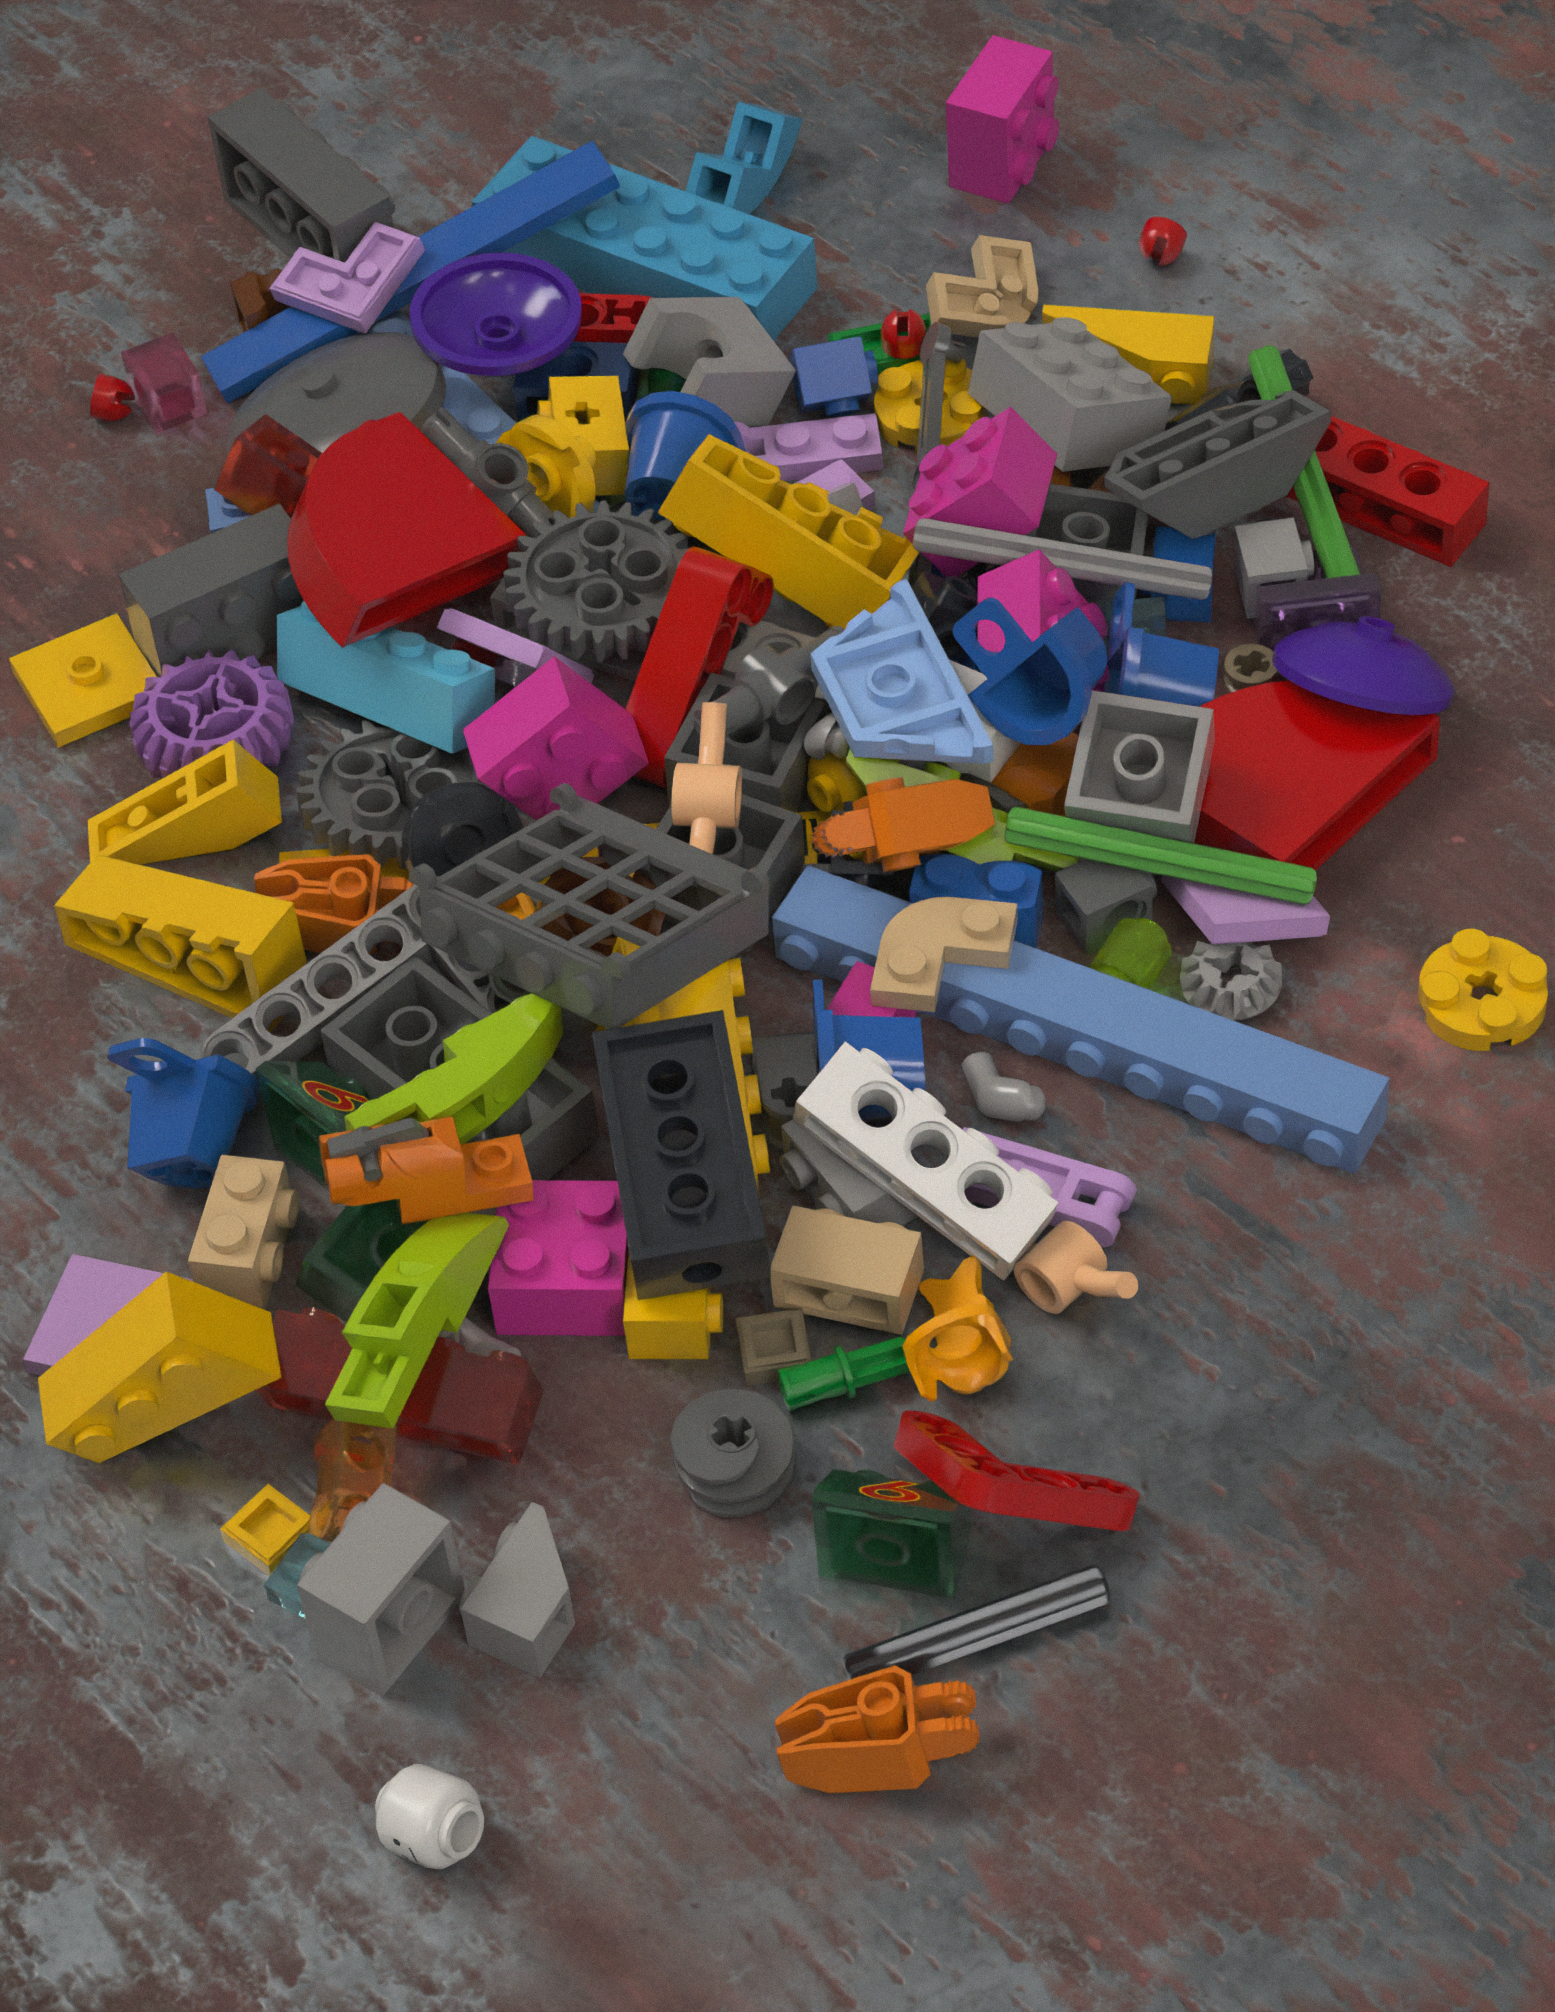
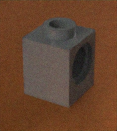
M1083 860L1055 873L1056 914L1086 955L1152 926L1153 898L1157 896V888L1151 873L1090 860Z

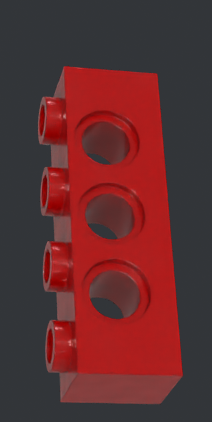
M1331 416V423L1316 446L1315 452L1340 520L1452 567L1486 525L1490 482L1476 477L1467 471H1462L1426 456L1417 450L1407 448L1371 433L1364 428H1359ZM1292 486L1288 495H1286L1285 497H1288L1298 502L1294 488Z

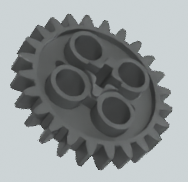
M607 501L600 502L597 513H588L583 504L579 503L576 504L575 517L568 518L562 512L556 510L553 512V526L550 527L536 521L533 523L534 538L528 536H519L517 538L519 552L508 553L509 569L504 571L508 612L514 613L518 629L529 627L530 641L536 643L548 637L549 649L555 652L560 651L565 645L570 646L572 660L576 661L583 655L586 649L594 650L597 662H603L607 650L615 649L623 660L628 659V646L633 644L638 645L647 652L651 636L655 630L676 569L683 555L689 550L687 535L684 533L674 534L673 522L666 519L655 524L654 510L651 508L642 512L638 517L632 516L631 503L626 502L618 513L610 512Z
M368 720L362 721L363 732L357 735L350 730L342 728L340 729L341 743L337 744L327 740L320 742L322 755H308L306 757L308 770L299 771L298 773L300 787L296 788L303 828L304 830H312L313 842L316 845L328 842L331 856L340 855L347 850L350 851V855L369 854L381 865V868L385 865L388 858H396L401 869H406L402 849V833L406 818L401 810L400 802L403 806H408L409 814L424 794L444 784L462 782L485 784L477 778L468 747L452 754L387 726L375 728ZM384 761L388 763L393 773V778L386 776Z

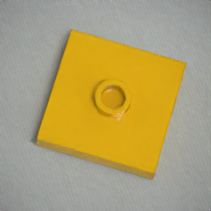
M117 613L9 658L14 676L58 748L130 718V713L134 711V695L144 692L145 679L147 677H157Z

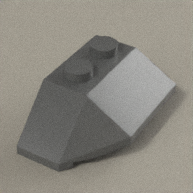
M1294 390L1277 393L1275 400H1249L1210 410L1117 453L1109 472L1104 477L1105 488L1192 539L1209 535L1217 528L1246 514L1255 513L1261 510L1263 506L1288 495L1330 425L1331 411Z

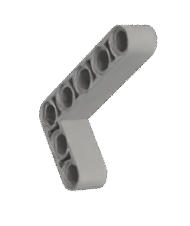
M414 884L213 1032L203 1044L201 1058L217 1054L223 1057L233 1053L245 1055L249 1059L245 1069L255 1075L260 1085V1090L322 1044L323 1040L320 1031L322 1028L414 955L427 965L433 961L448 981L492 1014L497 1012L498 1007L505 1000L499 997L491 987L488 972L484 970L472 972L465 970L458 964L459 958L422 941L419 886ZM382 941H393L402 947L401 953L390 961H379L369 955L371 949ZM332 978H341L352 984L346 995L338 999L325 998L318 992L320 987ZM289 1015L300 1021L298 1029L287 1037L273 1036L267 1031L270 1023L280 1016Z

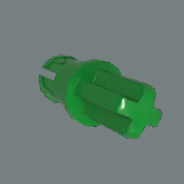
M898 1337L847 1353L839 1345L833 1348V1354L802 1364L778 1368V1382L788 1411L846 1394L848 1399L855 1398V1388L909 1373L910 1369L902 1347L906 1339Z

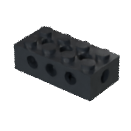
M723 1010L592 1032L637 1299L643 1300L771 1278L766 1232Z

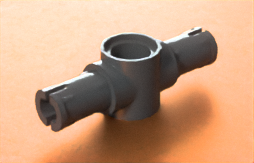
M444 407L437 410L436 414L430 416L422 425L420 431L528 537L534 538L533 523L536 521L550 527L554 525L553 511L535 494L537 488L527 480L529 468L526 459L520 451L503 443L489 444L486 440L479 441L466 431Z
M833 626L805 646L799 648L790 647L780 654L770 646H760L751 651L740 663L735 673L731 690L713 701L727 704L725 739L751 722L760 724L769 717H772L780 724L788 725L803 716L811 706L818 687V682L811 668L810 653L827 639L841 634L845 629L840 626ZM702 707L694 712V716L697 718L694 720V725L699 735Z

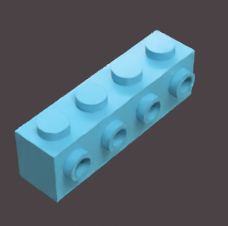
M305 601L302 602L301 606L277 615L278 680L283 681L288 686L453 754L468 747L463 729L494 705L495 668L470 659L469 654L466 652L447 650L425 641V637L421 634L402 632L392 627L342 648L320 625Z

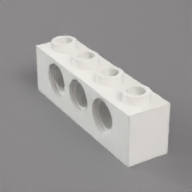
M845 1041L796 1101L792 1121L967 1254L975 1256L983 1266L1004 1281L1013 1270L1015 1263L1025 1255L1052 1221L1059 1203L1051 1197L1052 1189L1034 1172L1025 1168H1021L1018 1172L997 1156L999 1154L998 1148L984 1134L973 1128L963 1131L944 1116L946 1114L945 1108L931 1094L920 1088L910 1091L892 1077L893 1070L890 1065L878 1054L867 1048H862L859 1052ZM867 1105H879L889 1111L893 1121L885 1127H871L861 1120L858 1111ZM919 1145H932L941 1150L946 1162L936 1168H926L914 1160L911 1151ZM977 1184L988 1186L998 1196L999 1203L992 1208H978L967 1200L964 1190Z

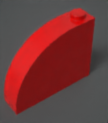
M397 412L376 421L374 419L365 421L357 429L344 434L334 441L320 455L312 468L292 515L287 536V551L291 573L307 607L320 625L343 648L504 578V571L509 569L507 555L509 552L519 551L517 538L519 536H526V534L401 412Z
M1290 680L1243 688L1201 705L1200 707L1213 709L1215 742L1194 843L1302 865L1317 870L1437 759L1440 717L1434 713L1408 715L1356 707L1311 692Z

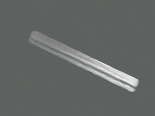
M926 518L918 520L913 538L914 549L919 552L1001 566L1040 549L1056 568L1061 567L1065 569L1071 578L1122 586L1124 582L1134 583L1135 589L1198 600L1207 599L1213 576L1212 570L1206 566Z

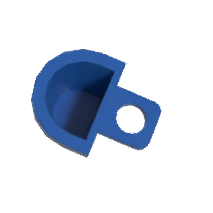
M676 391L651 393L636 401L625 423L626 436L630 448L625 500L631 503L632 516L638 517L642 512L651 508L654 510V520L663 521L667 519L660 515L658 511L686 463L708 434L746 452L741 433L728 414L716 404L696 395Z
M1124 582L1115 594L1112 603L1107 653L1109 679L1105 682V692L1197 707L1212 701L1216 687L1219 648L1144 633V629L1133 628L1132 616L1135 584Z
M993 597L984 599L953 626L955 639L987 678V680L969 693L968 697L986 720L1004 736L1025 745H1050L1071 734L1087 715L1092 690L1103 676L1108 659L1105 643L1100 634L1078 606L1033 642L1003 604ZM980 620H990L1001 627L1005 636L1004 648L1001 651L991 652L980 645L975 633L976 624Z
M822 979L812 980L813 1022L819 1073L846 1041L859 1052L862 1048H867L882 1057L892 1068V1077L910 1091H913L915 1088L925 1091L921 1018L833 1015L832 1010H825ZM867 1105L858 1111L859 1117L863 1122L891 1117L889 1111L879 1105Z
M139 1038L110 1046L107 1055L108 1060L137 1074L127 1078L125 1092L132 1095L127 1169L168 1186L189 1189L210 1188L221 1155L230 1156L243 1113L252 1110L258 1101L260 1085L255 1075L219 1054L194 1060L155 1039ZM135 1055H149L163 1061H146L136 1058Z

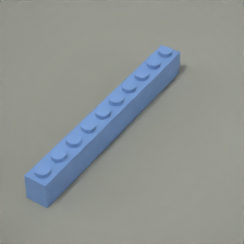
M807 865L772 917L776 958L785 961L796 969L810 970L840 981L843 984L856 961L875 967L885 927L897 913L913 903ZM1017 941L1013 942L1009 969L945 963L935 1012L916 1010V1013L923 1012L952 1023L964 1032L987 1036L1011 1045L1023 1054L1038 1055L1070 1067L1082 1076L1097 1077L1129 1089L1138 1097L1161 1101L1185 1110L1202 1121L1220 1123L1244 1132L1261 1143L1276 1144L1308 1156L1312 1161L1320 1165L1335 1166L1353 1174H1356L1387 1118L1389 1077Z

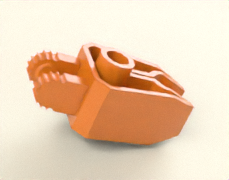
M903 777L873 782L866 785L868 795L852 803L854 811L845 812L841 816L836 814L834 817H829L825 822H819V826L814 827L815 832L811 834L813 836L811 843H814V849H817L819 854H825V857L862 852L865 865L882 863L884 873L921 865L919 855L952 849L968 842L995 825L988 787L958 779L905 787Z
M369 854L289 859L256 873L254 877L257 894L294 902L304 950L318 953L325 951L414 885L405 878L381 876V865ZM378 944L371 949L370 956L377 952Z
M894 1665L810 1692L775 1719V1727L782 1746L776 1748V1753L787 1781L826 1793L917 1789L931 1775L930 1761L954 1757L958 1753L963 1755L965 1752H971L973 1748L976 1749V1744L980 1743L978 1724L976 1725L975 1720H971L968 1716L976 1708L975 1689H972V1685H967L966 1681L959 1682V1680L953 1682L949 1680L948 1683L937 1682L915 1687L911 1673Z

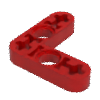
M913 1410L904 1411L901 1415L893 1443L895 1450L949 1496L961 1504L984 1512L1115 1531H1127L1131 1528L1140 1498V1493L1134 1488L1109 1478L1005 1463L959 1425L931 1413Z

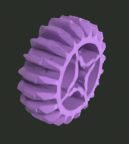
M209 648L204 658L192 660L184 654L182 665L174 667L163 664L161 678L147 677L145 679L144 692L134 695V711L130 713L132 740L137 756H140L141 763H145V767L150 771L152 778L162 777L163 779L233 739L264 766L268 767L279 766L280 752L290 749V732L293 731L294 716L288 690L284 687L283 681L278 680V676L274 673L272 666L261 667V664L258 663L254 655L240 661V658L237 657L233 649L223 657H215Z

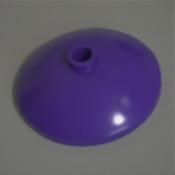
M485 253L449 263L431 274L419 286L410 305L411 331L422 351L445 367L460 373L479 377L512 376L531 371L546 364L561 354L572 343L582 321L581 298L574 282L556 266L536 257L516 253Z
M1362 616L1359 617L1358 623L1327 622L1296 631L1276 644L1272 657V663L1277 671L1293 683L1332 700L1380 712L1408 715L1438 713L1450 707L1455 692L1454 685L1447 672L1419 644L1395 633V626L1392 623L1376 617Z

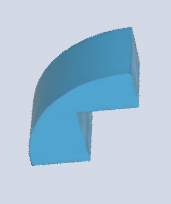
M737 102L723 155L696 152L686 192L750 214L763 202L780 177L794 147L803 119L761 105Z

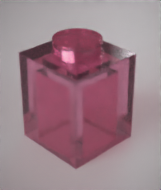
M173 332L121 352L127 382L135 394L134 400L156 434L208 414L199 372Z

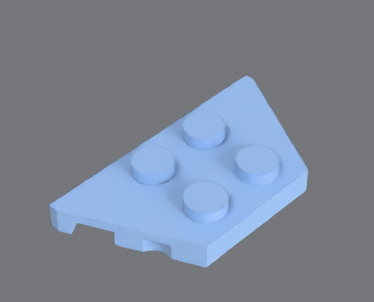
M907 579L898 581L890 588L891 599L873 614L864 609L847 623L846 629L841 634L830 637L810 653L812 672L854 757L986 764L994 761L993 743Z

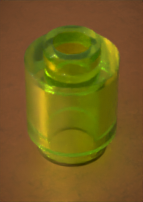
M1125 918L1117 923L1088 968L1150 990L1170 960L1172 948L1167 940L1165 931L1157 923L1146 918Z

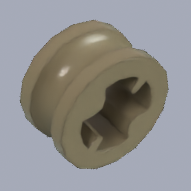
M1253 643L1233 648L1226 655L1224 661L1225 691L1231 693L1251 686L1278 682V671L1272 663L1274 652L1263 645Z

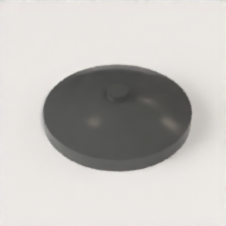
M374 332L359 334L328 343L298 357L279 369L246 399L236 413L227 434L226 446L229 459L240 477L248 479L249 482L256 481L264 486L265 496L278 499H299L312 468L320 455L334 441L344 434L357 429L365 421L370 419L376 421L401 412L420 430L426 420L433 414L435 415L437 410L443 405L446 394L445 376L439 363L424 353L414 337L407 334Z

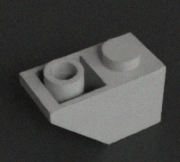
M791 1120L781 1126L784 1154L779 1157L781 1169L793 1188L798 1191L804 1188L815 1201L816 1210L822 1208L831 1209L850 1218L874 1223L893 1222L902 1226L919 1217Z
M531 1502L519 1522H511L502 1532L496 1546L495 1558L483 1576L477 1575L467 1584L460 1600L459 1611L462 1615L468 1646L541 1678L574 1627L575 1619L569 1586L543 1506Z

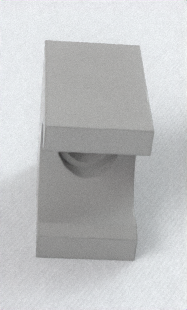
M740 297L650 298L623 352L627 361L634 368H661L679 374L686 379L681 393L696 395L716 404L734 422L744 423L748 427L769 425L796 373V369Z

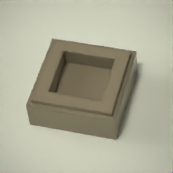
M802 1308L736 1318L746 1386L778 1381V1368L811 1361Z

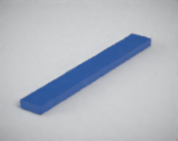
M590 141L418 236L424 245V253L374 323L411 303L419 286L431 274L443 266L473 255L502 253L618 189L620 184L594 141ZM291 306L202 355L201 358L228 404L259 387L271 375L298 357L328 343L347 338L358 331Z

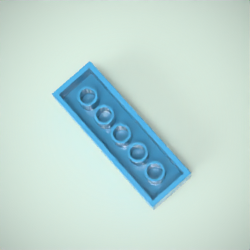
M531 136L473 199L472 207L571 153L573 150ZM611 164L609 166L620 184L618 189L502 252L523 254L544 260L562 270L574 282L577 289L591 294L644 295L652 298L740 297L773 341L818 288L815 242L813 237Z

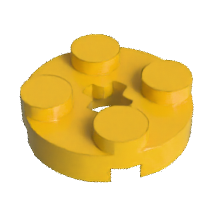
M945 358L940 445L944 444L946 447L963 437L970 426L977 420L989 417V411L968 394L972 370L966 367L964 358L960 363H955ZM920 360L904 364L900 367H890L881 372L878 377V389L874 397V412L876 413L880 435L889 444L897 448L898 440L904 444L915 446V454H917L923 377V363Z
M537 414L516 423L510 430L502 433L496 443L510 445L521 452L529 468L527 480L537 488L535 494L553 512L558 510L568 518L576 516V504L582 503L588 513H594L596 485L592 467L596 462V454L593 446L583 436L574 437L559 422Z
M1478 929L1461 930L1453 936L1452 942L1442 945L1435 950L1421 969L1418 999L1419 1005L1421 1003V1007L1426 1013L1425 1022L1439 1038L1451 1045L1466 1050L1490 1051L1491 1043L1504 1042L1511 1039V1046L1521 1043L1536 1032L1545 1017L1548 1000L1547 965L1541 957L1531 954L1528 950L1512 941L1487 936ZM1478 986L1494 989L1498 996L1486 994L1479 1000L1472 997V989Z

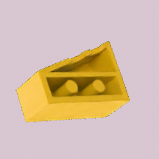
M166 1271L38 1378L46 1445L101 1463L282 1378L271 1312Z

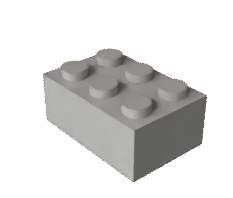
M1067 317L1055 318L1052 323L1029 325L1013 322L1006 324L1005 328L981 330L968 394L994 416L1011 406L1057 453L1055 466L1062 472L1111 466L1117 453L1164 432L1172 399L1170 394L1151 380L1152 378L1148 373L1136 369L1119 355L1116 348L1099 340L1087 330L1083 322Z

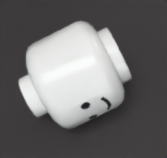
M413 1764L400 1770L382 1787L376 1799V1829L380 1842L390 1852L426 1868L444 1869L455 1864L460 1859L467 1857L481 1839L484 1829V1815L477 1791L466 1780L433 1766Z

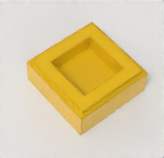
M267 1484L224 1524L220 1531L224 1543L270 1578H273L314 1539L312 1532L314 1518L271 1485Z

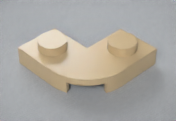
M979 235L971 248L975 278L933 272L926 284L931 325L934 322L949 326L951 334L978 338L981 330L1005 328L1006 324L1013 322L1026 323L1037 304L1039 293L1031 242Z
M936 897L913 903L901 910L887 924L881 937L870 988L871 1006L935 1012L945 963L1009 969L1018 921L1017 903L957 897Z

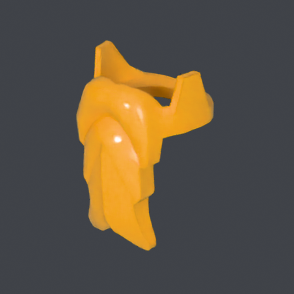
M970 1256L962 1261L950 1279L928 1278L919 1284V1291L931 1304L935 1317L914 1330L902 1345L907 1365L919 1393L930 1402L937 1399V1381L949 1387L954 1393L970 1395L1001 1379L1008 1370L1009 1362L1013 1360L1010 1351L1011 1338L1000 1317L995 1312L993 1303L983 1294L982 1266L975 1256ZM935 1336L938 1345L935 1348H931L929 1345Z

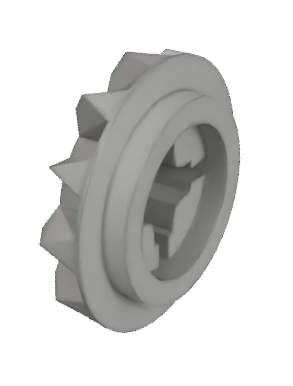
M1197 941L1193 953L1189 957L1182 959L1180 987L1185 999L1192 1006L1233 1021L1248 1019L1266 1011L1278 998L1282 987V965L1274 960L1270 945L1258 947L1252 942L1213 945L1212 943L1207 944ZM1239 965L1241 975H1235L1232 981H1228L1226 988H1222L1221 973H1226L1230 966Z

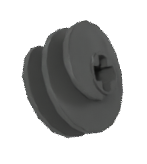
M730 1388L708 1392L689 1402L675 1419L670 1437L673 1464L680 1481L688 1488L689 1497L700 1509L719 1518L745 1517L767 1509L785 1493L795 1475V1440L790 1420L776 1403L757 1392Z

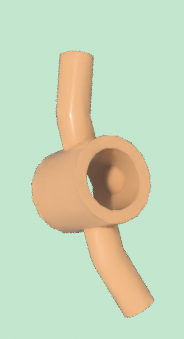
M703 702L698 764L677 763L675 766L672 785V822L674 826H690L689 844L713 854L716 828H738L742 800V772L740 766L723 765L727 704Z
M1066 1220L1057 1224L1038 1243L1034 1242L1025 1255L1015 1263L1013 1268L1015 1279L1026 1296L1039 1308L1052 1314L1061 1313L1083 1292L1096 1297L1130 1299L1138 1290V1280L1133 1273L1106 1271L1108 1266L1107 1258L1099 1243L1083 1227Z

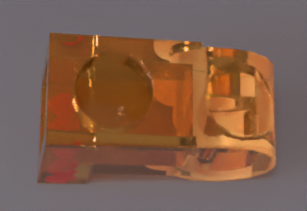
M333 1419L316 1435L313 1461L319 1462L316 1497L309 1521V1531L312 1539L331 1544L341 1533L346 1517L358 1503L367 1502L382 1483L391 1487L398 1427L394 1426L392 1429ZM362 1436L370 1439L372 1442L365 1444L350 1438Z

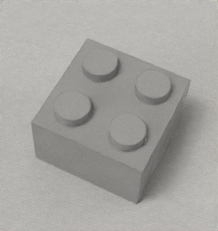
M1092 690L1088 712L1081 723L1064 804L1066 817L1194 843L1215 742L1213 709Z
M385 1483L379 1486L367 1502L358 1503L350 1511L345 1519L341 1533L324 1553L319 1552L310 1558L304 1566L297 1584L316 1659L381 1697L386 1694L458 1606L465 1590L450 1520Z

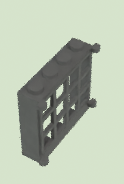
M562 783L550 792V801L559 804V810L552 811L438 878L434 870L424 863L413 868L409 873V882L419 886L423 942L607 1029L620 1028L769 934L768 889H770V881L767 873L762 868L753 867L747 870L582 798L576 794L574 788L568 783ZM602 844L604 859L612 867L605 870L579 857L586 855L589 851ZM649 863L650 877L658 887L650 890L625 879V877ZM562 867L589 879V881L565 895L538 883ZM697 884L698 898L705 908L697 911L670 898L689 886ZM606 888L636 900L612 915H608L583 903ZM521 892L548 904L523 920L496 908ZM653 908L682 921L658 937L629 924ZM564 913L594 925L569 941L541 929V927ZM611 934L640 946V948L627 956L614 952L606 958L587 950Z

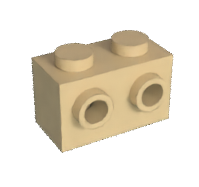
M221 1155L188 1258L193 1282L261 1309H266L273 1282H277L281 1275L284 1257L283 1249L289 1229L294 1228L299 1212V1193L297 1189H291L285 1162Z
M792 1206L770 1266L774 1308L784 1310L802 1308L803 1314L902 1335L924 1272L921 1232L908 1230L904 1226L893 1222L874 1223L846 1217L831 1209L812 1210Z

